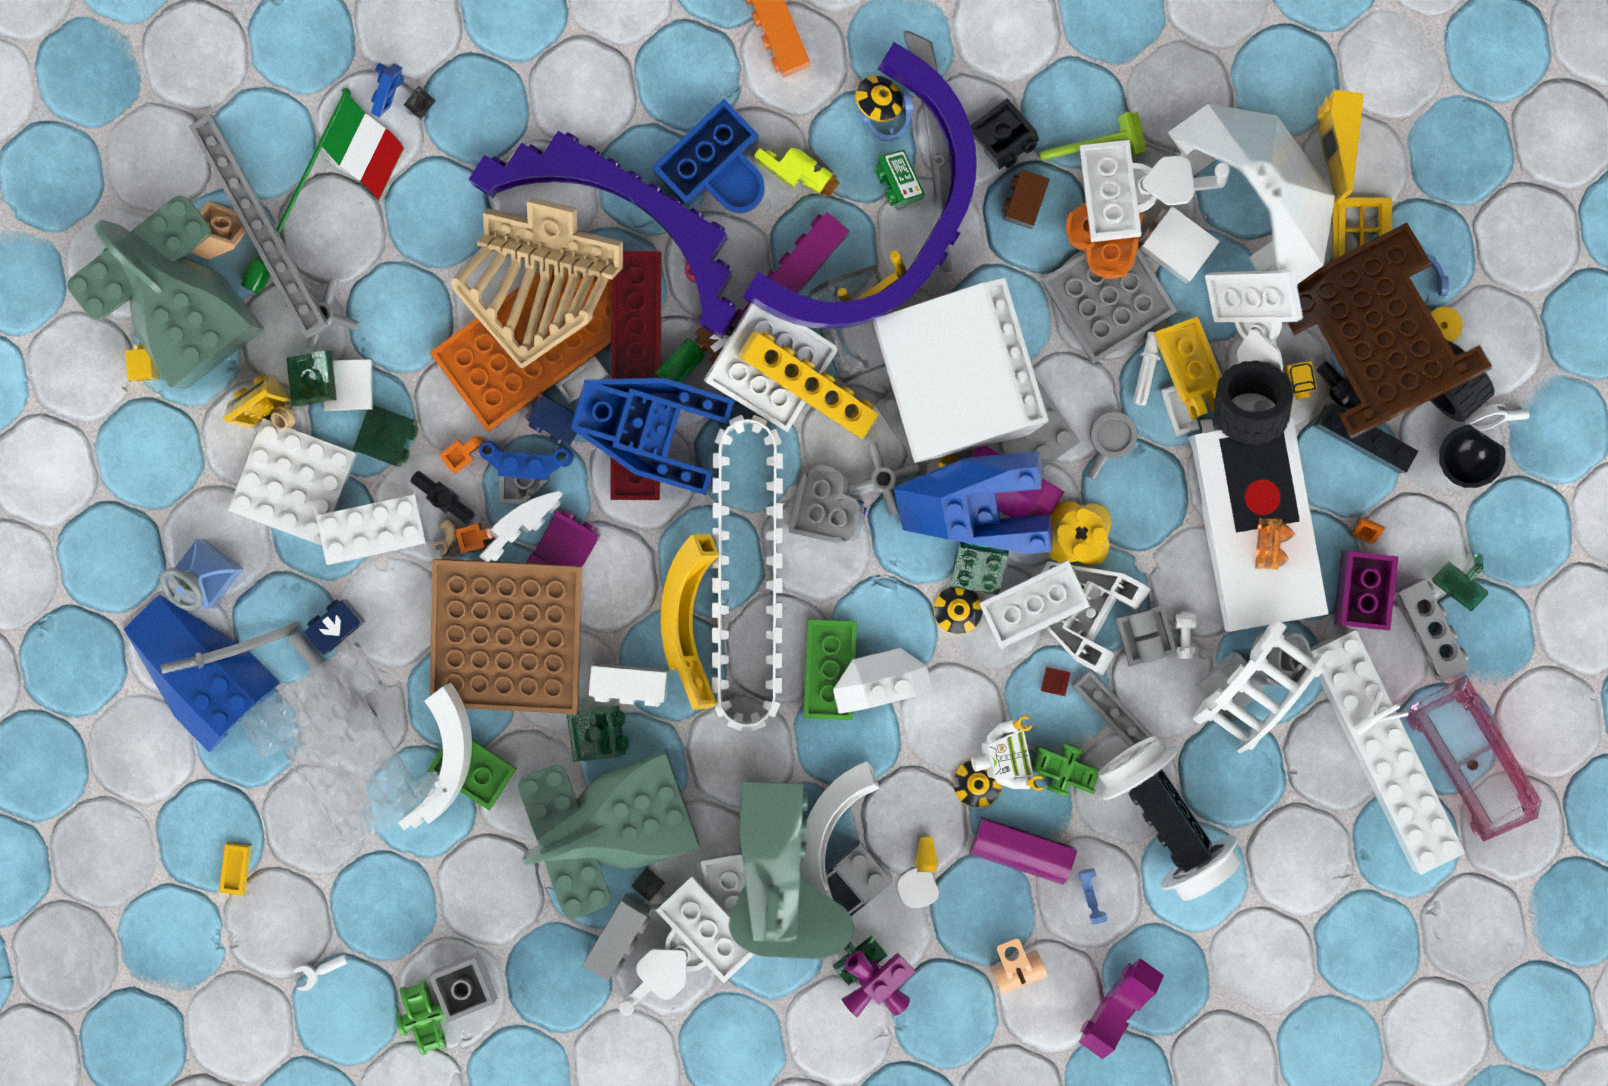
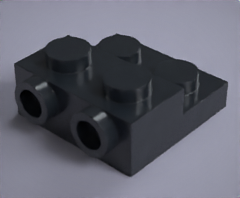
M1008 98L970 125L973 137L984 148L985 154L999 170L1004 166L1006 168L1012 167L1020 154L1032 152L1037 147V142L1039 141L1037 131Z

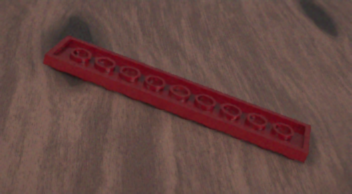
M623 251V268L611 279V379L660 378L656 371L661 367V251ZM613 458L610 460V500H660L659 481L636 475Z

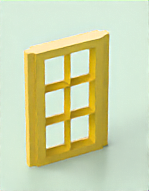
M1345 198L1340 204L1334 202L1332 211V260L1346 254V232H1360V246L1365 244V232H1378L1379 237L1392 230V198ZM1346 207H1360V227H1346ZM1365 207H1378V227H1365Z

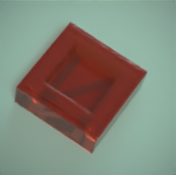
M1046 667L1040 691L1066 696L1071 672Z

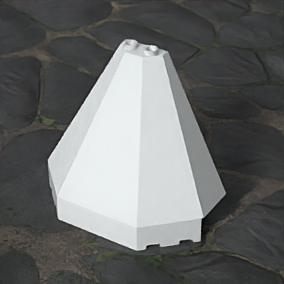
M1207 104L1168 132L1182 152L1179 156H1184L1190 161L1193 176L1219 159L1242 170L1270 209L1274 240L1248 258L1257 271L1294 270L1296 284H1299L1324 265L1335 196L1277 115Z

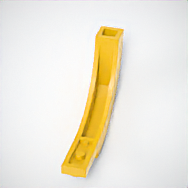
M692 534L684 542L668 571L661 602V635L666 660L670 670L678 671L693 710L710 709L717 704L699 659L693 634V608L698 586L708 567L720 556L711 534Z

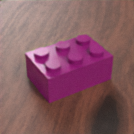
M1341 551L1334 615L1335 625L1391 630L1399 556Z

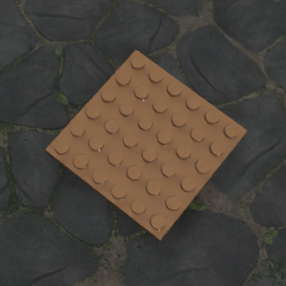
M433 559L430 696L443 686L452 683L465 709L577 714L579 707L583 566Z

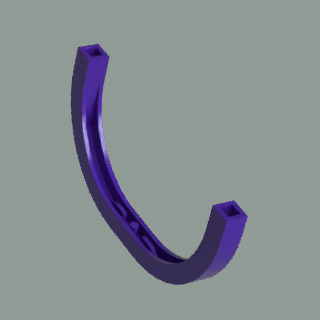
M895 42L891 45L877 70L906 87L923 101L938 121L944 133L951 162V182L944 209L908 271L893 285L872 296L847 302L820 301L794 293L762 273L757 272L742 298L779 319L810 328L837 329L858 326L884 316L909 299L929 278L937 265L942 266L948 256L945 250L949 244L953 246L960 235L957 229L968 210L973 195L977 167L976 147L968 117L956 94L942 76L925 61Z

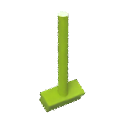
M1126 112L1118 117L1121 132L1039 151L1040 160L1044 161L1080 152V145L1130 140L1132 157L1147 152V149H1145L1146 144L1144 143L1145 140H1143V131H1141L1138 112Z

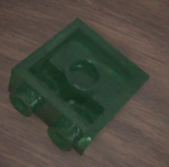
M373 405V410H367L353 450L401 467L402 463L406 464L409 458L410 450H408L410 441H414L417 436L419 427L416 425L418 421Z
M619 706L578 711L577 714H566L573 762L615 758L626 755L625 750L629 747V741L627 736L623 735L622 726L625 724V714L623 711H620Z

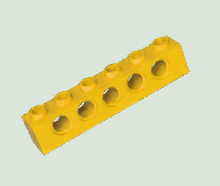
M765 331L761 333L752 332L737 355L738 358L856 437L864 439L879 415L873 411L875 407L873 404L863 398L861 401L853 397L855 392L844 385L841 388L833 383L835 381L833 377L825 372H822L820 375L814 371V364L804 358L801 361L793 356L795 352L789 347L782 345L780 348L774 344L775 338ZM768 350L774 352V359L770 363H766L764 355ZM792 363L794 365V373L787 377L785 367ZM812 377L814 379V386L807 390L805 388V381ZM832 390L834 399L832 402L826 403L825 395L828 391ZM852 404L854 411L852 415L847 417L845 415V408Z

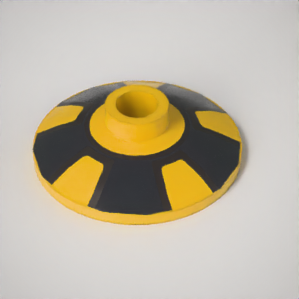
M869 76L863 79L856 89L855 97L859 109L865 116L874 121L887 122L893 120L902 109V94L896 84L886 77Z
M962 585L950 586L944 589L935 600V619L939 626L949 633L964 634L970 632L979 624L982 618L983 611L979 604L981 599L969 587ZM957 605L963 607V613L960 615L954 612Z
M971 759L958 767L953 778V788L956 796L962 803L974 808H982L992 804L1002 790V785L998 784L994 778L988 777L986 769L975 772ZM976 780H982L983 786L979 789L974 787Z

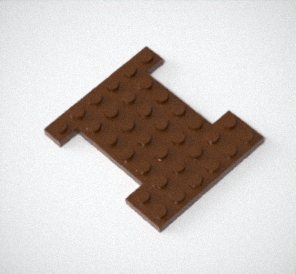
M1408 223L1324 264L1320 269L1297 284L1303 319L1298 322H1287L1293 335L1317 324L1361 402L1360 405L1339 415L1351 439L1492 369V365L1480 345L1455 356L1410 277L1431 267V262Z

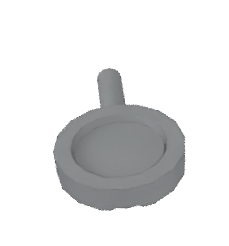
M1108 412L1098 417L1092 424L1090 431L1091 444L1099 454L1087 475L1089 478L1097 479L1107 458L1123 457L1135 447L1138 438L1137 427L1126 414Z

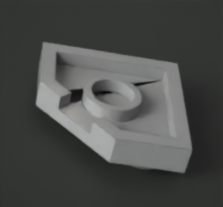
M499 476V504H524L549 480Z

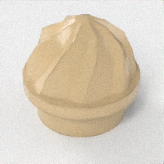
M290 405L277 406L271 415V421L274 426L280 430L293 427L297 417L295 409Z

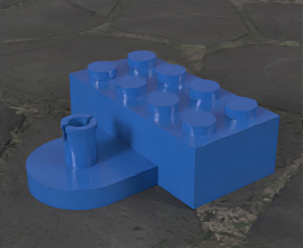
M725 99L652 167L653 172L687 208L707 190L726 210L739 214L747 213L760 204L765 192L762 175L744 156L759 141V135Z

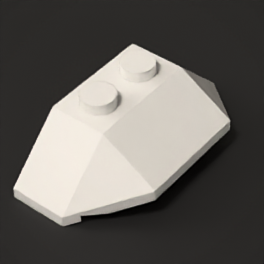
M897 648L853 659L833 688L838 714L915 697L933 689L928 667L902 648Z

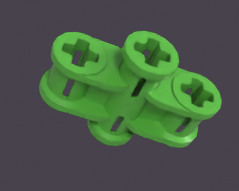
M1064 743L1063 747L1065 749L1063 754L1060 755L1046 748L1036 746L1037 753L1031 766L1034 772L1053 778L1051 785L1047 786V790L1067 797L1069 794L1067 789L1069 785H1072L1083 791L1095 794L1096 790L1094 788L1100 769L1078 762L1080 755L1084 754V750Z
M422 980L420 984L409 988L401 987V999L407 1014L396 1015L400 1034L405 1036L409 1031L413 1030L418 1050L422 1056L426 1055L428 1051L440 1047L441 1049L447 1048L446 1037L440 1021H446L440 1004L434 1005L426 980Z

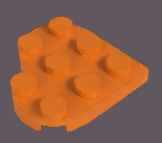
M1086 202L1069 213L1066 220V235L1069 239V244L1086 252L1089 270L1093 274L1106 279L1125 277L1136 260L1139 237L1091 242ZM1144 211L1139 213L1140 226H1142Z

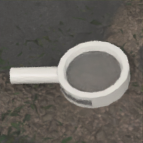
M1493 404L1479 408L1464 422L1465 425H1471L1479 431H1484L1504 421L1528 419L1529 411L1527 409L1507 411L1505 405Z

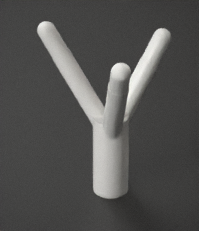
M1378 690L1370 715L1353 728L1358 735H1361L1377 722L1408 716L1409 713L1404 711L1390 714L1400 708V705L1396 704L1376 714L1383 694L1382 690Z

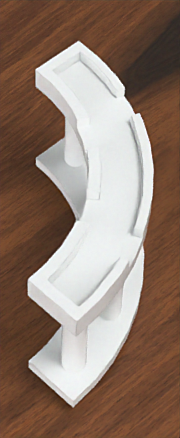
M1279 620L1268 626L1251 651L1254 657L1250 659L1245 667L1240 665L1227 680V683L1230 685L1224 691L1219 688L1212 695L1204 699L1192 718L1198 724H1202L1207 720L1210 722L1213 720L1240 739L1242 742L1236 750L1239 753L1247 749H1254L1259 740L1292 707L1314 676L1318 677L1326 666L1323 664L1327 658L1325 653L1312 659L1285 640L1282 633L1287 626ZM1273 647H1279L1307 667L1297 683L1267 662L1266 656ZM1256 670H1262L1290 690L1280 704L1250 684L1248 679ZM1238 691L1241 693L1244 691L1269 709L1271 713L1260 722L1232 702V697ZM1219 710H1228L1252 727V729L1245 732L1220 714Z

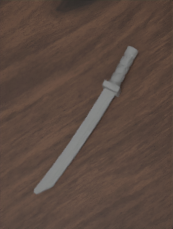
M298 622L229 647L204 654L198 652L192 658L160 664L162 674L193 666H198V669L203 668L204 664L289 636L298 626Z

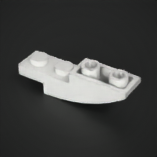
M558 491L536 497L506 514L488 531L495 539L479 557L485 562H489L491 559L495 562L504 553L505 550L502 547L506 542L512 543L521 534V531L518 530L519 528L526 533L532 529L536 532L545 522L542 517L548 511L552 514L561 504L559 498L563 494Z

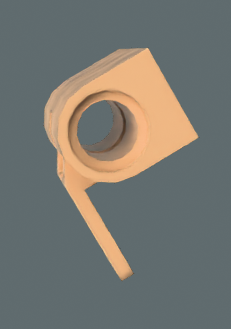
M1018 938L997 946L996 949L1002 964L992 967L991 970L1001 994L1047 976L1037 950L1025 954ZM1011 946L1019 950V956L1012 961L1005 957V950Z

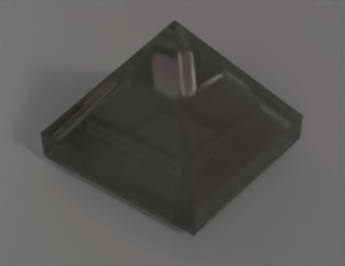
M418 86L403 105L421 120L436 100Z
M646 867L631 887L650 902L666 882Z

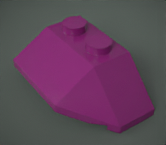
M988 446L977 448L972 457L1002 454ZM1042 478L1041 489L996 493L999 511L1010 518L1053 513L1064 491Z

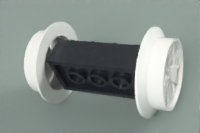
M1152 736L1129 747L1109 761L1098 772V776L1106 786L1100 797L1102 800H1108L1130 790L1128 794L1132 802L1136 806L1138 804L1144 811L1142 815L1149 826L1153 825L1158 832L1156 836L1163 847L1167 846L1172 853L1170 855L1171 859L1176 865L1161 881V888L1164 890L1175 889L1183 901H1187L1214 889L1239 868L1241 861L1233 851L1238 843V839L1236 836H1227L1214 842L1210 841L1162 769L1176 756L1177 748H1164L1157 736Z

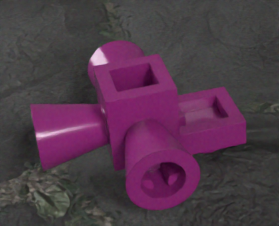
M860 950L852 953L847 958L844 969L857 977L861 987L841 998V1000L855 1017H859L871 999L878 1005L884 1002L893 1016L900 1015L907 1009L910 998L897 990V988L916 971L898 952L883 966L875 959L870 963Z

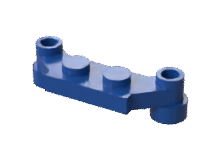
M485 441L479 448L480 456L488 460L498 470V476L549 480L550 474L561 467L570 466L574 460L573 452L566 447L556 449L551 455L500 451L499 445L493 441ZM487 446L492 448V452L489 455L485 453ZM562 452L566 453L564 461L559 460V454Z

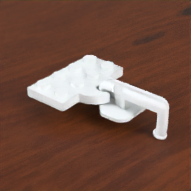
M1130 140L1080 145L1079 150L1091 242L1141 237L1140 212L1151 208L1157 199L1166 205L1185 204L1192 200L1195 191L1223 188L1227 184L1230 172L1229 166L1226 163H1220L1215 168L1216 176L1193 178L1191 163L1184 156L1163 157L1153 168L1141 163H1132Z
M1294 270L1210 272L1205 275L1214 322H1235L1238 332L1244 339L1237 350L1239 363L1258 360L1260 362H1268L1283 371L1281 352L1277 348L1275 338L1279 336L1282 322H1298L1303 319ZM1269 399L1265 401L1259 400L1255 403L1254 408L1256 412L1268 410L1275 405Z
M693 875L656 909V912L670 925L672 930L667 936L665 949H651L639 960L636 971L643 982L620 1004L619 1010L621 1014L626 1016L632 1014L634 1006L651 990L661 999L668 1000L673 998L686 985V971H697L706 965L725 983L755 955L744 950L733 940L729 931L731 915Z

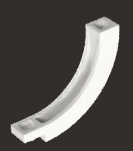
M452 683L443 686L424 701L433 713L441 733L443 761L439 778L430 795L421 805L398 822L403 830L411 825L415 829L424 821L429 824L437 819L454 802L466 780L472 755L471 728L465 706Z
M868 761L843 773L822 793L807 819L806 836L801 838V842H806L805 859H800L801 873L808 883L831 899L833 898L825 870V855L831 832L841 815L854 802L866 794L880 789L873 766Z

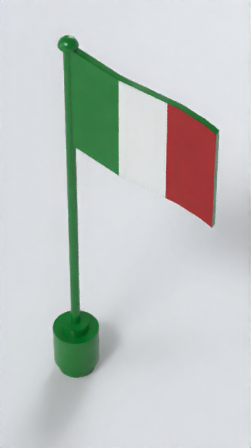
M348 88L341 90L343 94L276 229L278 234H280L321 148L341 168L363 183L378 201L404 150L402 144L389 130L359 107L349 96L351 91ZM259 255L256 259L250 258L241 277L243 280L241 286L257 294L260 293L261 289L264 290L271 276Z

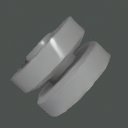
M1264 632L1259 634L1258 637L1254 640L1251 651L1258 643ZM1282 633L1285 640L1312 658L1309 643L1302 634ZM1273 647L1266 656L1268 663L1296 683L1307 669V667L1279 647ZM1256 670L1253 673L1255 680L1260 684L1283 686L1262 670Z

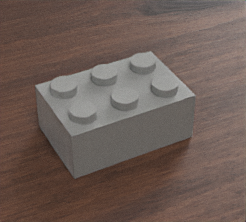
M625 893L582 966L607 981L612 975L616 977L626 960L622 957L624 954L629 956L638 940L635 937L636 934H643L650 922L651 917L648 915L650 908Z

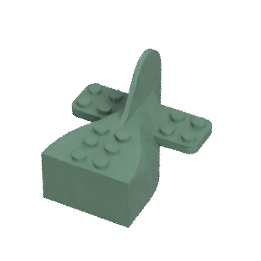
M184 196L172 198L130 232L121 225L109 221L100 220L97 222L95 230L108 249L73 275L67 283L69 292L92 319L102 320L130 300L132 323L136 336L170 388L188 389L264 330V327L241 297L221 275L185 257L209 238L211 227L191 200Z
M666 749L606 771L596 778L577 799L568 774L561 765H553L522 777L518 783V790L538 843L537 846L525 852L522 858L524 865L541 861L545 862L561 910L567 918H578L602 909L610 903L611 895L600 865L617 868H640L700 849L697 834Z
M742 782L739 834L746 883L730 916L729 931L733 940L740 947L759 956L806 959L827 958L842 951L848 945L853 935V922L847 910L808 883L800 870V859H805L806 842H801V836H806L807 819H802V811H807L808 793H803V784Z

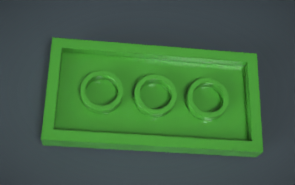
M808 619L803 718L853 720V711L838 714L833 688L851 661L856 659L857 621Z

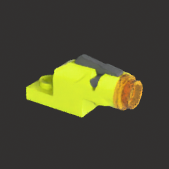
M791 147L780 163L777 161L778 156L768 149L763 151L759 148L754 155V161L792 189L801 180L802 185L816 191L822 197L825 195L830 198L840 184V181L836 179L837 176L811 149L803 152L800 149Z

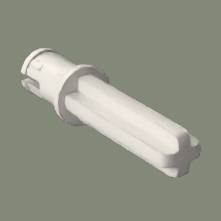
M1147 332L1145 348L1140 355L1143 357L1133 399L1134 404L1140 406L1147 404L1156 360H1160V356H1158L1160 349L1153 334L1155 332Z

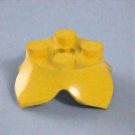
M1072 501L1059 502L1053 513L1050 514L1053 543L1052 552H1047L1049 558L1059 563L1079 561L1088 566L1103 563L1109 552L1110 545L1108 534L1112 522L1108 509L1096 503L1079 505ZM1077 527L1086 530L1084 533L1086 537L1083 540L1082 538L1076 539L1075 537L1077 534L1075 529Z

